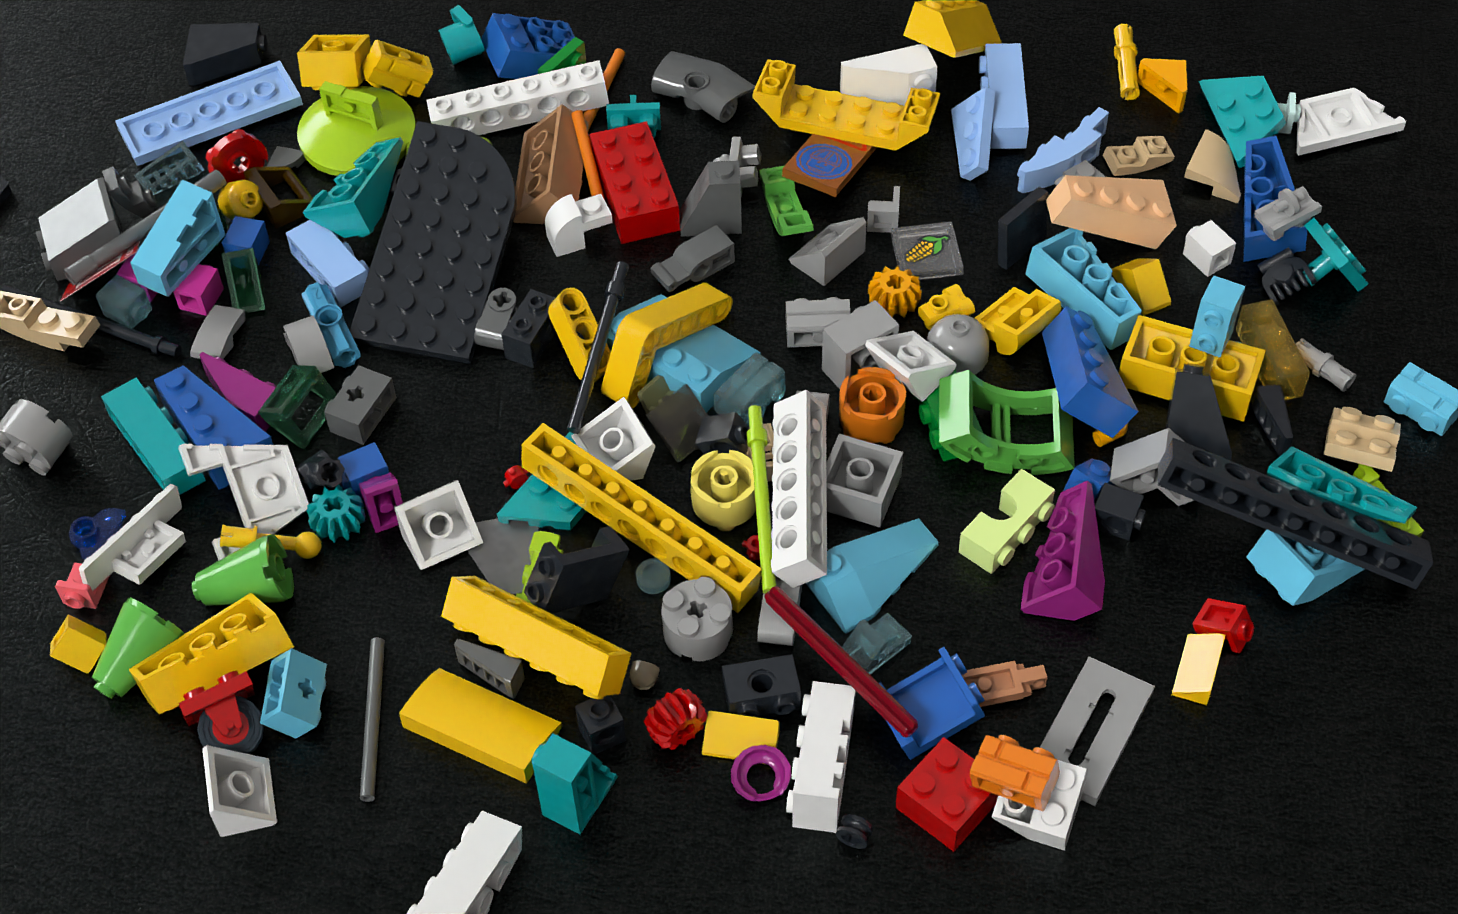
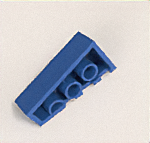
M1277 136L1246 141L1243 262L1272 257L1287 247L1290 248L1292 253L1305 251L1307 229L1305 226H1293L1284 232L1283 237L1273 241L1263 231L1262 224L1254 217L1255 210L1277 200L1278 193L1283 189L1295 190Z
M1066 306L1042 332L1061 409L1113 438L1139 411L1096 331L1092 319L1085 312H1076Z
M184 365L154 379L163 405L178 428L182 429L189 444L197 446H210V444H223V446H244V444L273 445L270 435ZM222 466L207 471L219 490L229 485Z

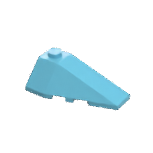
M918 518L829 549L827 551V575L809 581L806 585L846 634L874 618L881 610L883 603L891 594L895 595L900 589L901 583L910 573H914L937 548L939 542Z

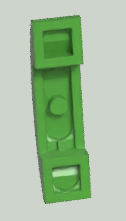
M784 166L759 170L767 207L779 235L786 236L814 231L807 210H803L795 192L794 181L782 177Z

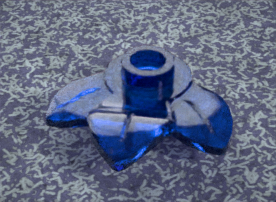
M117 508L104 509L93 518L89 516L80 517L71 524L69 531L70 541L75 547L80 548L81 557L84 561L122 528L121 524L126 515L125 510Z

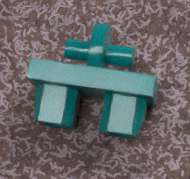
M630 95V103L606 104L608 130L645 121L649 125L653 138L656 136L657 130H661L660 102L637 103V96Z

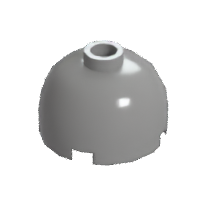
M963 314L948 315L937 321L929 331L927 341L957 364L956 372L970 370L975 375L983 370L987 364L990 345L989 337L983 325L975 318Z

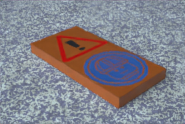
M812 134L783 167L782 177L836 197L877 147Z

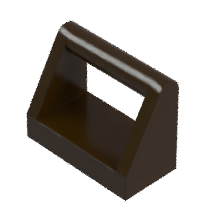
M289 166L253 167L244 171L245 179L258 185V193L263 200L262 210L276 229L304 216L303 212L313 200V197ZM286 181L299 199L278 200L270 188Z

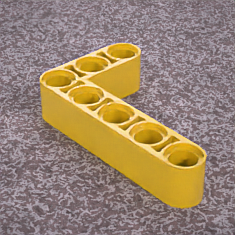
M702 283L626 315L616 332L601 386V393L615 402L625 397L633 409L640 401L637 395L638 392L647 384L656 350L721 322L731 310L733 304L732 297L708 283Z

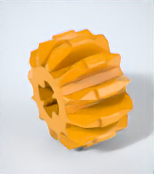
M899 265L895 270L885 266L882 272H875L873 279L868 285L869 302L871 303L876 300L891 317L899 314L904 318L907 311H915L917 303L921 299L922 290H920L919 277L912 276L911 269L901 271Z

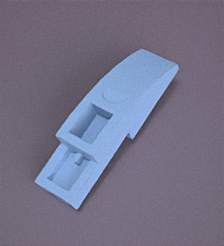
M1098 107L1090 116H1085L1080 126L1073 133L1069 132L1064 140L1055 135L1047 144H1042L1036 154L1020 166L1017 173L1019 177L1018 191L1026 193L1034 191L1038 187L1045 188L1054 185V181L1063 176L1064 171L1084 160L1091 163L1099 156L1101 138L1106 132L1109 112Z

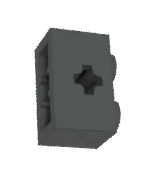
M358 365L352 375L346 377L342 389L334 399L328 402L324 413L330 432L364 445L397 398L392 378Z

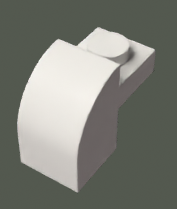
M572 194L567 195L554 203L545 217L546 235L556 257L585 249V231L613 223L612 214L602 194L578 201L574 200Z

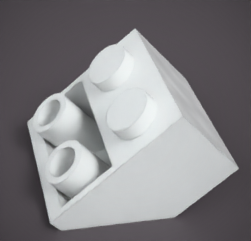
M1058 760L1059 778L1043 812L998 796L992 818L1029 840L1065 851L1085 786L1087 769Z

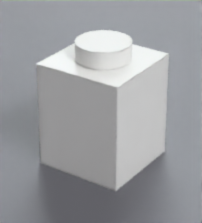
M1210 220L1201 226L1193 227L1187 233L1183 255L1208 277L1231 264L1236 242Z

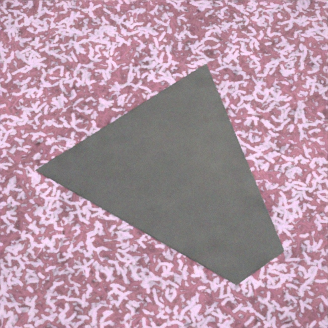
M498 518L476 522L483 543L467 551L489 583L511 594L522 593L524 587L522 584L524 567L526 564L530 565L531 563L529 547L533 534L538 531L539 527L529 526L528 521L509 520V524L499 522Z

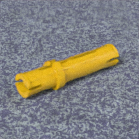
M1120 24L1114 29L1116 42L1114 56L1118 60L1121 97H1125V100H1133L1140 95L1135 61L1137 47L1133 42L1132 27H1128V24Z

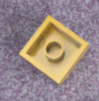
M313 35L297 52L302 87H312L313 90H319L325 81L345 86L350 90L359 87L365 79L362 63L366 55L370 53V36Z

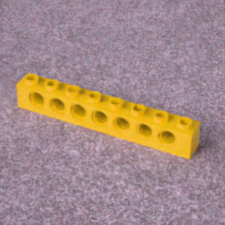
M542 423L522 443V468L608 526H611L615 531L686 579L696 580L700 577L713 579L715 584L726 591L732 603V610L739 613L758 591L762 568L546 424Z

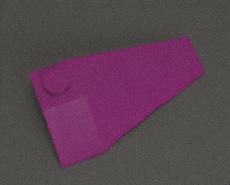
M1087 480L1061 492L1047 525L1051 530L1045 546L1039 545L1035 554L1039 558L1034 572H1028L1024 581L1020 610L1026 614L1075 621L1102 610L1105 579L1092 484Z

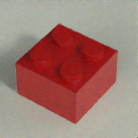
M943 737L897 787L896 808L954 852L996 805L998 795L972 786L970 769L975 759Z

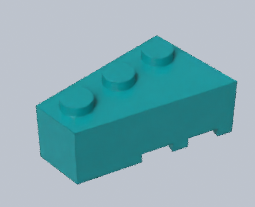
M553 733L546 744H540L532 757L542 815L578 834L582 833L618 776L610 772L608 767L602 765L603 762L591 752Z

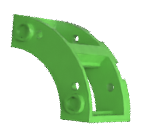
M970 370L957 372L939 379V443L954 456L967 463L973 459L984 463V469L1012 474L1013 469L1021 468L1031 469V475L1051 474L1074 469L1072 415L1061 409L1056 388L1026 392L1007 390L982 381ZM973 406L990 411L991 437L973 427ZM1053 413L1054 442L1045 444L1011 443L1010 414L1042 415Z

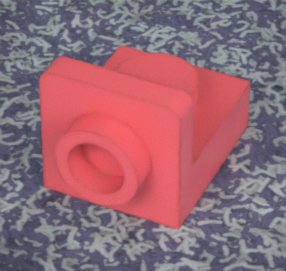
M74 563L67 581L58 580L55 588L63 604L75 609L82 607L96 609L110 576L92 591L88 584H83L79 572V567L82 564Z

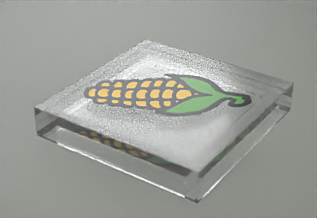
M952 222L891 228L895 256L901 271L911 269L912 276H918L919 280L963 275L964 267Z

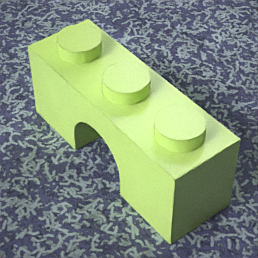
M1021 468L1001 490L999 510L1009 515L1010 518L996 520L980 512L961 533L959 553L990 574L1000 565L1005 566L1013 557L1015 548L1020 543H1027L1034 533L1035 526L1040 521H1047L1053 513L1055 505L1052 503L1055 489Z

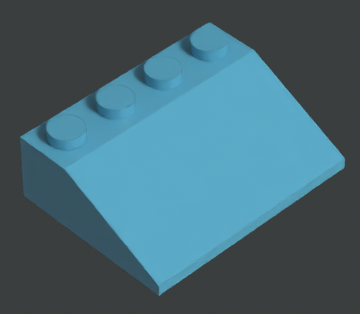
M660 294L620 312L613 319L606 342L610 352L618 326L626 315L667 297ZM712 325L656 350L647 384L657 375L663 376L671 391L692 397L696 407L691 411L703 417L761 357V352L717 326Z

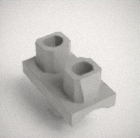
M732 137L730 156L723 154L721 157L714 159L713 162L739 160L742 197L743 187L758 186L756 166H746L760 164L761 153L758 144L743 145L741 137Z
M1303 186L1294 191L1285 188L1278 193L1277 200L1255 210L1254 217L1262 224L1266 235L1275 241L1283 237L1284 232L1291 227H1303L1310 221L1311 217L1321 213L1322 206L1309 196Z

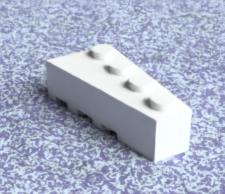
M813 681L811 695L804 694L802 715L807 717L805 726L799 725L797 747H800L801 750L799 758L794 757L792 779L795 780L793 790L788 792L786 812L793 813V827L833 833L837 831L855 708L856 690L852 686Z

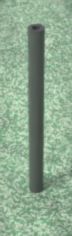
M379 637L372 638L370 643L360 800L365 802L375 799L385 640Z

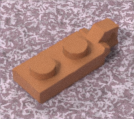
M1015 661L970 669L962 675L966 684L969 685L974 682L985 701L979 704L980 707L1023 699V697L1030 696L1032 690L1046 687L1048 679L1044 665L1024 668L1023 664H1016Z

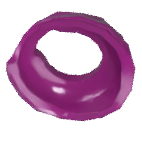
M767 745L751 746L743 750L735 758L731 768V782L735 790L750 801L770 800L782 795L791 779V765L785 755L777 748ZM758 763L769 765L775 772L774 789L765 794H757L747 781L748 770Z

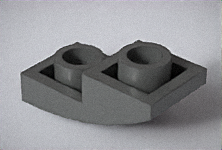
M113 166L102 171L108 193L122 207L143 219L155 212L154 207L158 204L150 189L145 190L138 180L130 183L125 175L120 176Z

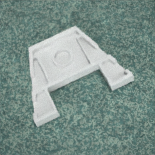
M179 445L178 449L188 477L221 466L224 468L245 528H254L255 525L257 526V533L275 535L307 511L309 503L288 445ZM221 537L212 541L218 561L241 549L227 546L220 547Z

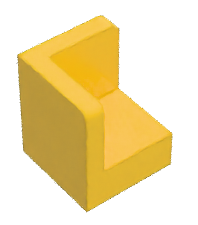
M68 614L50 643V656L82 672L89 673L104 650L106 633Z

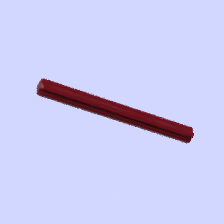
M774 586L765 594L766 603L903 737H910L918 729L917 720L780 587Z

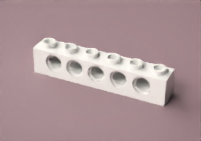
M599 60L427 100L432 124L462 128L477 135L538 122L561 104L573 112L576 110L586 111L609 104Z
M808 390L775 403L774 419L772 422L774 441L772 447L773 502L771 507L773 511V529L771 531V568L773 574L792 588L827 575L826 406Z

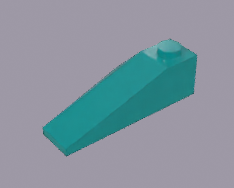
M401 137L376 142L353 162L356 167L355 169L345 174H340L334 179L335 187L328 193L326 190H321L304 210V216L344 238L357 235L358 237H365L371 234L383 215L403 145Z

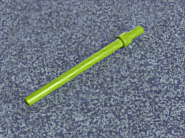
M754 405L748 408L750 429L747 431V444L752 452L760 565L762 568V590L766 594L772 587L776 586V576L772 573L771 568L772 528L765 447L768 444L767 430L763 428L762 408Z

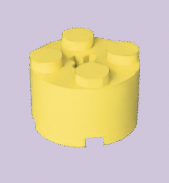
M717 450L706 453L696 461L692 467L690 481L692 507L696 515L705 523L715 526L721 531H731L735 526L749 520L756 511L752 460L738 451L729 450V453L718 454Z

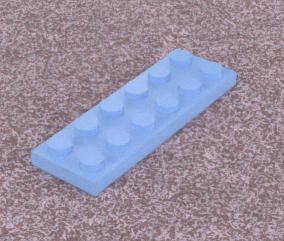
M277 61L118 119L115 122L136 165L139 166L303 105L299 92L281 61Z

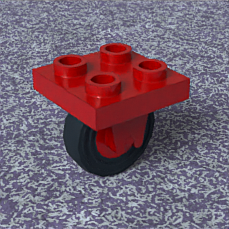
M237 670L229 672L217 679L218 685L207 690L201 686L183 695L185 700L178 703L188 726L199 722L197 730L203 747L209 745L251 754L256 750L263 738L264 725L260 724L261 712L253 702L247 700V698L255 695L253 683L247 671L241 674Z

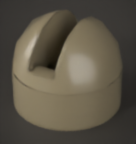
M633 661L629 676L631 683L639 690H648L657 681L660 669L649 662Z

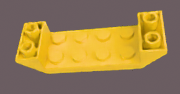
M767 59L752 96L780 128L896 151L928 133L940 93L924 88L917 89L911 87L905 106L894 102L887 103L863 96L857 97L842 94L838 91L816 89L808 85L794 84L796 65L785 63L781 60Z

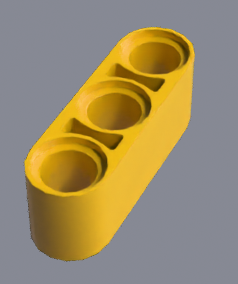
M566 288L549 305L548 314L577 377L582 380L598 324L583 293L575 288ZM563 303L568 305L571 311L565 308ZM577 332H579L580 334H582V336L584 337V339L580 338V337L578 336ZM607 343L595 382L605 374L611 354Z

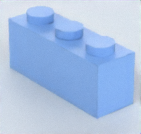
M311 220L286 232L292 255L316 282L322 285L327 284L337 306L341 308L361 296L369 268L363 260L358 261L355 258L353 250L347 242L342 243L336 233Z

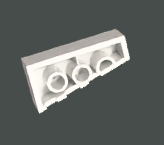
M481 811L474 823L470 822L467 824L460 844L455 850L451 849L447 853L442 870L437 877L432 876L425 887L424 896L418 905L413 904L407 914H488L493 899L492 889L500 891L522 850V826Z

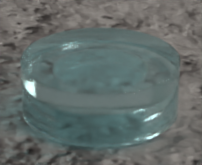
M658 559L643 561L636 570L638 587L648 594L663 592L668 588L671 581L669 567Z

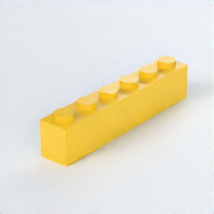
M476 576L451 578L441 616L453 622L454 628L477 634L481 642L504 648L506 655L529 661L530 667L556 675V680L560 683L578 686L583 689V694L590 698L603 699L607 695L620 694L631 657L630 652Z

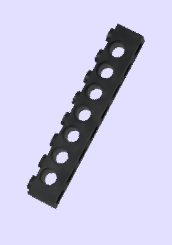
M1172 438L1158 464V486L1413 589H1417L1433 564L1430 542L1426 539L1176 438Z

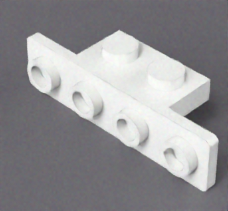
M173 484L168 485L139 513L135 514L115 535H112L92 556L85 559L79 567L83 584H88L93 591L108 576L116 572L141 585L186 542L183 532L166 524L182 508L177 486Z

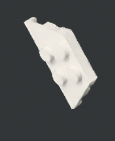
M1356 88L1303 99L1299 103L1301 111L1299 121L1297 122V154L1299 156L1402 131L1406 121L1401 116L1394 119L1383 112L1385 106L1367 98L1366 94Z

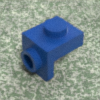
M1092 458L1074 467L1063 491L1088 480L1092 484L1095 504L1104 483L1115 486L1110 481V466L1103 461Z

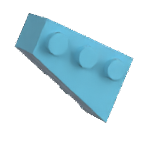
M182 179L130 262L138 284L168 297L225 236L212 192Z

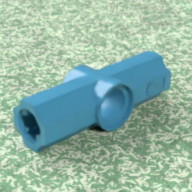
M316 282L308 285L305 292L302 293V299L310 315L315 317L334 365L342 366L343 368L354 365L355 361L361 357L360 351L344 321L341 308L337 306L327 284L322 285Z

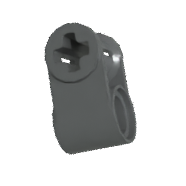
M498 288L488 296L482 316L479 318L475 328L474 340L476 345L504 350L501 334L518 309L516 307V296L512 290Z

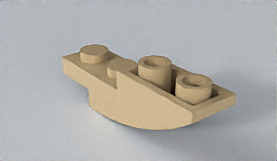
M0 291V328L39 345L60 351H65L69 345L83 348L100 326L95 316L46 307L41 298Z

